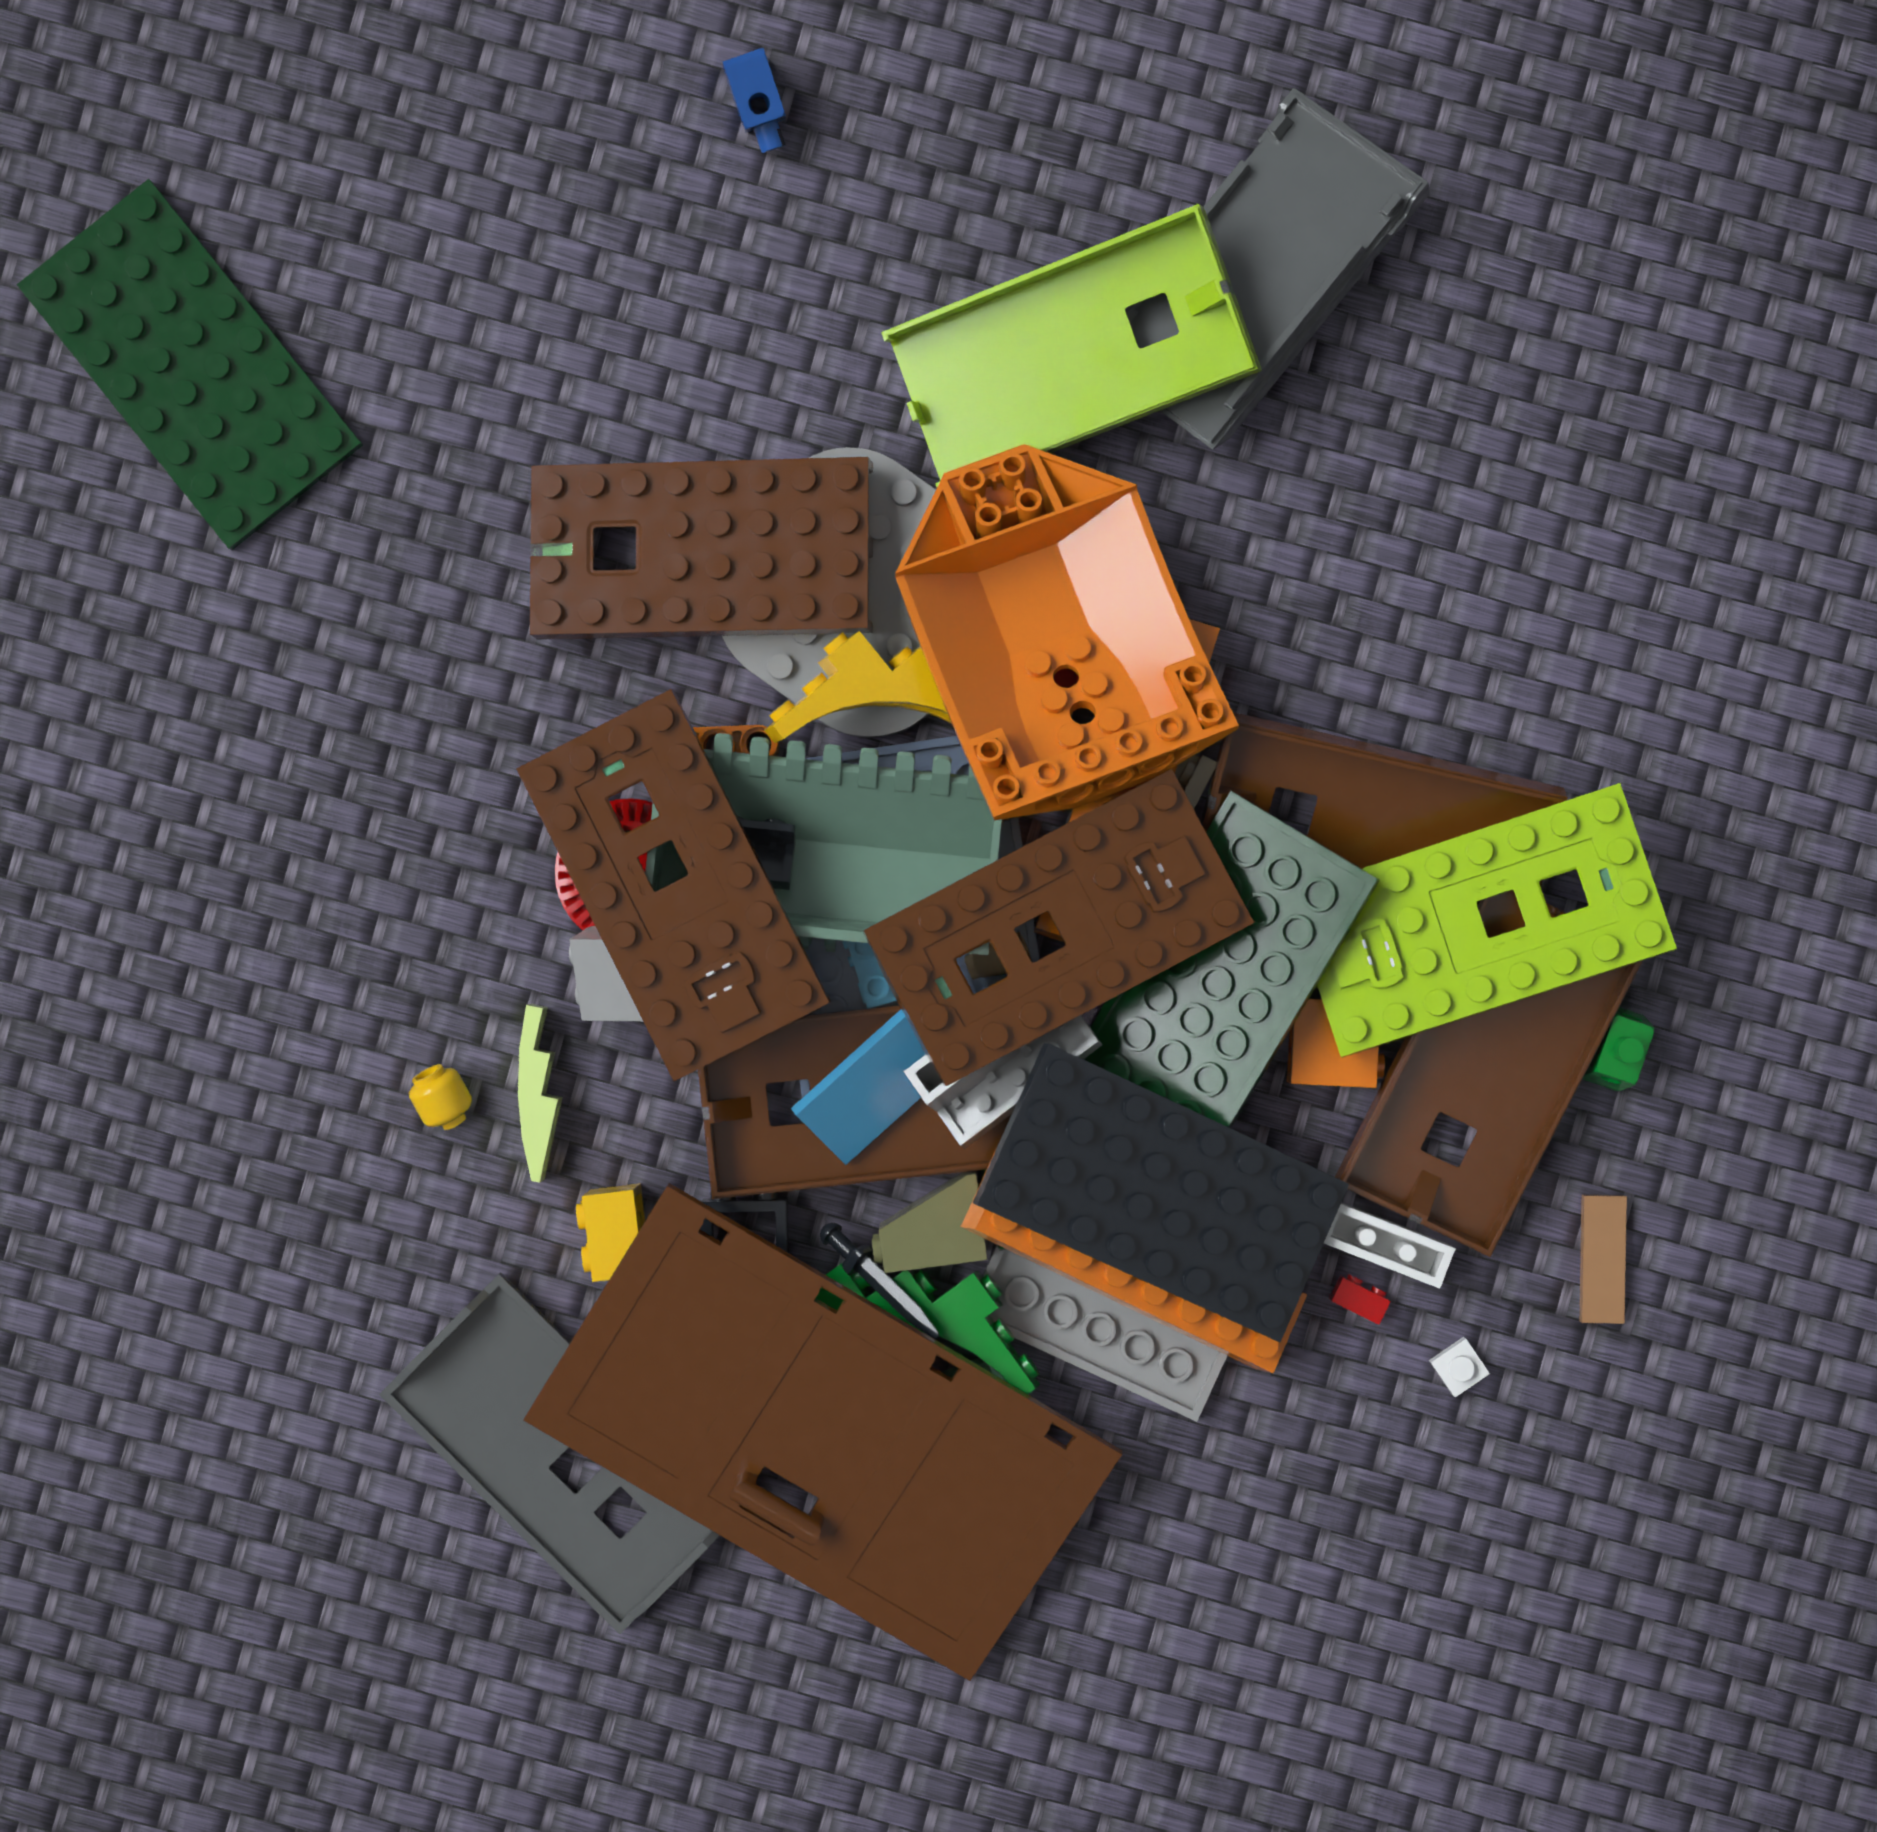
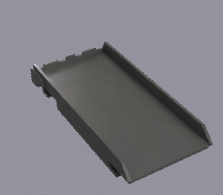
M1295 88L1290 91L1278 107L1274 120L1258 139L1260 144L1245 162L1241 160L1204 205L1231 282L1221 287L1223 294L1231 292L1236 296L1262 369L1258 373L1160 410L1212 450L1233 436L1396 232L1405 226L1430 195L1429 183ZM1165 293L1126 308V313L1139 348H1144L1179 333Z

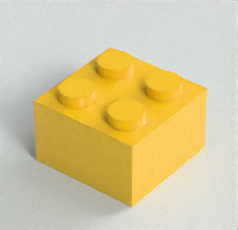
M641 1183L591 1189L582 1196L581 1204H576L579 1230L586 1229L587 1235L586 1246L581 1247L584 1272H591L592 1282L610 1279L645 1222Z

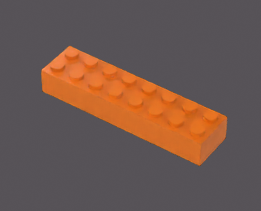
M973 1201L961 1225L962 1228L1249 1367L1269 1373H1274L1307 1297V1294L1302 1292L1281 1342H1278L973 1204Z

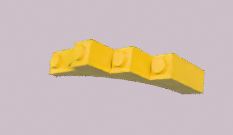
M858 631L849 637L842 632L823 648L828 655L819 661L818 664L828 677L826 678L821 672L802 687L806 695L795 705L790 700H787L769 715L774 722L764 731L774 743H777L808 722L833 712L864 706L900 707L928 713L951 723V720L921 647L913 651L908 646L903 648L888 661L892 667L890 669L863 634Z

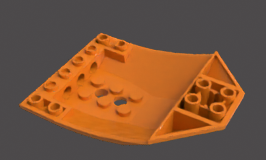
M1026 444L943 474L897 568L895 577L934 682L994 820L1076 808L1146 782L1177 766L1239 728V724L1207 660L1179 597L1136 484ZM1061 669H1071L1077 673L1079 680L1074 686L1063 688L1055 683L1054 675ZM1086 708L1092 711L1095 717L1087 724H1079L1072 720L1071 714L1076 709Z

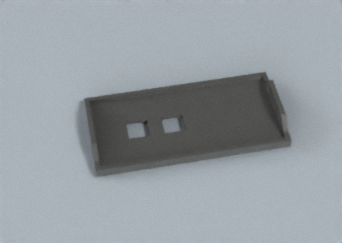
M500 1272L379 1395L601 1617L621 1634L711 1546L719 1534L602 1466L577 1493L550 1468L569 1447L523 1421L571 1341ZM619 1487H622L646 1511V1514L622 1538H619L595 1514V1511Z

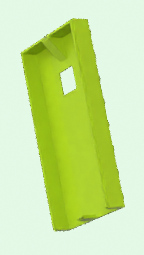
M1200 204L881 332L884 341L891 343L912 400L907 402L913 422L919 423L922 428L940 481L943 474L1023 444L1048 453L1055 452L1262 371L1206 211ZM1165 293L1179 333L1144 348H1139L1126 313V308Z

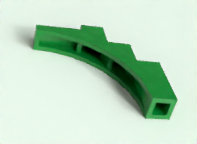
M843 1263L826 1274V1276L918 1329L900 1315L877 1291L870 1294L867 1290L870 1285L857 1272L849 1276L843 1269ZM915 1269L905 1270L892 1279L922 1308L937 1329L939 1337L973 1352L999 1372L1009 1384L1026 1394H1029L1040 1385L1036 1379L1040 1373L1033 1361L1025 1353L1022 1356L1018 1355L1010 1344L1014 1340V1336L1000 1318L994 1321L990 1314L1003 1306L999 1300L1003 1293L989 1274L983 1277L979 1271H976L938 1299L933 1295L937 1288L923 1269L918 1272ZM822 1287L816 1297L836 1310L844 1301Z

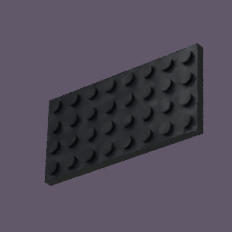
M1044 1042L973 1200V1204L1268 1338L1281 1342L1349 1184L1054 1045Z

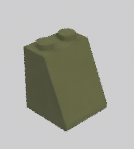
M976 1170L961 1172L880 1223L879 1233L873 1234L872 1247L875 1264L883 1263L884 1273L987 1260L985 1239L961 1227L978 1190Z

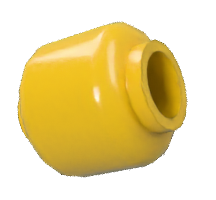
M437 1064L423 1070L412 1079L414 1085L409 1091V1098L426 1126L438 1127L442 1125L444 1130H449L465 1121L466 1116L464 1113L472 1104V1096L456 1069L444 1068L442 1064Z

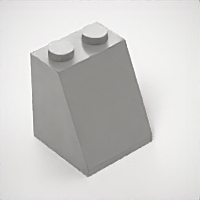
M590 926L570 938L569 959L574 967L576 980L575 999L580 1006L582 1021L643 1022L596 926Z

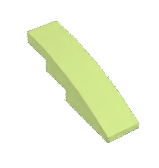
M528 1004L525 1009L519 1047L518 1101L522 1141L531 1181L540 1183L545 1180L563 1097L546 1094L555 1052L539 1049L548 1007Z

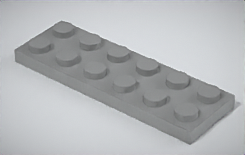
M996 1245L982 1275L984 1277L986 1274H989L1003 1293L999 1297L1003 1306L990 1314L994 1321L1000 1318L1009 1328L1014 1338L1187 1418L1198 1421L1227 1355L1009 1250L999 1251L998 1245Z

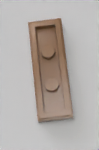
M1582 1195L1579 1315L1581 1323L1625 1324L1627 1196Z

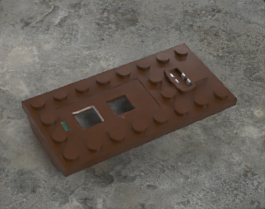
M669 689L516 768L673 1081L831 1002L673 689ZM642 781L659 816L625 833L609 802V798ZM672 840L688 871V875L658 891H654L638 857Z
M1170 769L863 930V933L916 1038L936 1069L943 1085L946 1087L1253 924L1254 921L1176 775ZM1044 912H1048L1065 946L1032 963L1014 929ZM990 942L1008 976L977 993H973L956 959Z

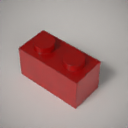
M1351 1274L1347 1278L1340 1275L1329 1299L1379 1325L1391 1302L1385 1297L1387 1292L1375 1286H1372L1370 1290L1362 1286L1363 1280Z

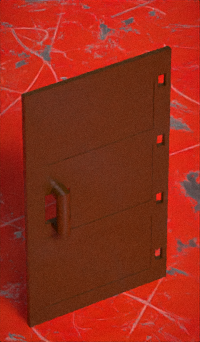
M668 1183L523 1419L528 1424L971 1681L1122 1456L1121 1449L671 1183ZM705 1219L728 1232L722 1242L700 1230ZM821 1287L844 1300L838 1310L816 1298ZM936 1356L959 1368L953 1378L932 1367ZM1051 1423L1073 1435L1067 1446L1046 1434L1050 1429ZM766 1467L816 1496L818 1500L809 1514L757 1485L756 1481L762 1469Z

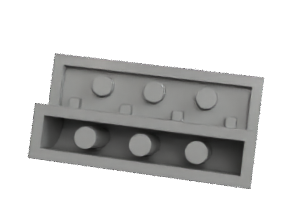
M1080 1015L946 1087L943 1085L927 1055H924L903 1072L926 1105L939 1114L959 1145L966 1149L1013 1113L1044 1042L1081 1059L1086 1058L1102 1046V1043L1084 1020L1083 1015Z

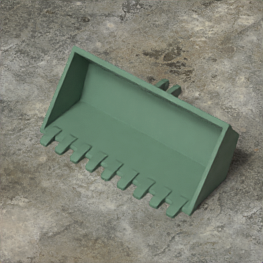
M723 733L715 735L714 750L704 749L737 816L755 821L779 819L787 824L795 825L796 845L790 890H774L806 950H809L812 938L824 939L826 952H835L837 940L868 943L863 930L998 860L1002 819H993L970 766L969 776L951 774L952 759L949 756H934L932 772L914 770L915 754L903 751L897 753L896 768L878 767L879 752L873 748L861 749L859 765L842 763V747L833 744L824 746L823 761L805 759L806 744L802 741L793 740L788 742L786 757L769 756V740L763 737H753L751 739L750 754L733 752L732 735ZM654 803L652 806L651 820L659 816V813ZM672 840L647 852L645 873L654 891H658L688 875V871ZM990 942L968 953L988 955Z

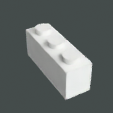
M1342 1202L1324 1241V1244L1437 1288H1440L1455 1251L1454 1247L1445 1242Z

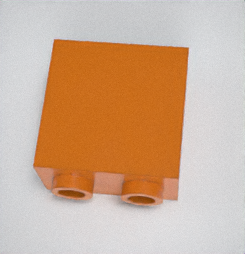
M1309 998L1289 1031L1287 1082L1291 1084L1377 1088V1079H1383L1384 1053H1378L1379 1046L1341 1058L1322 999Z

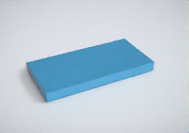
M902 1009L791 1108L795 1115L845 1165L921 1098L903 1071L926 1054Z

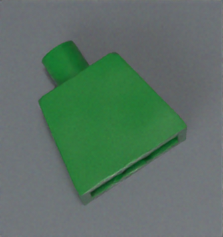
M1619 1007L1583 1080L1618 1092L1635 1086L1655 1027L1644 1015Z

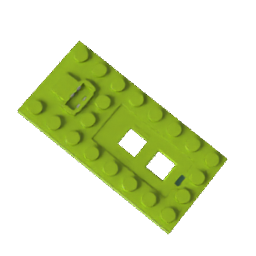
M1618 783L1362 868L1380 879V882L1317 986L1340 1056L1343 1058L1677 950L1621 784ZM1572 870H1577L1589 905L1552 918L1539 882ZM1513 890L1525 922V927L1488 938L1477 902Z

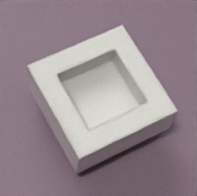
M1462 1337L1429 1360L1454 1397H1457L1490 1374L1465 1337Z

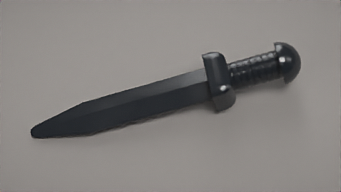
M828 1223L823 1226L820 1231L821 1242L824 1245L830 1244L845 1259L843 1269L849 1276L857 1272L910 1324L932 1338L939 1337L937 1329L922 1308L870 1258L873 1254L871 1247L867 1245L855 1246L841 1232L842 1226L837 1223Z

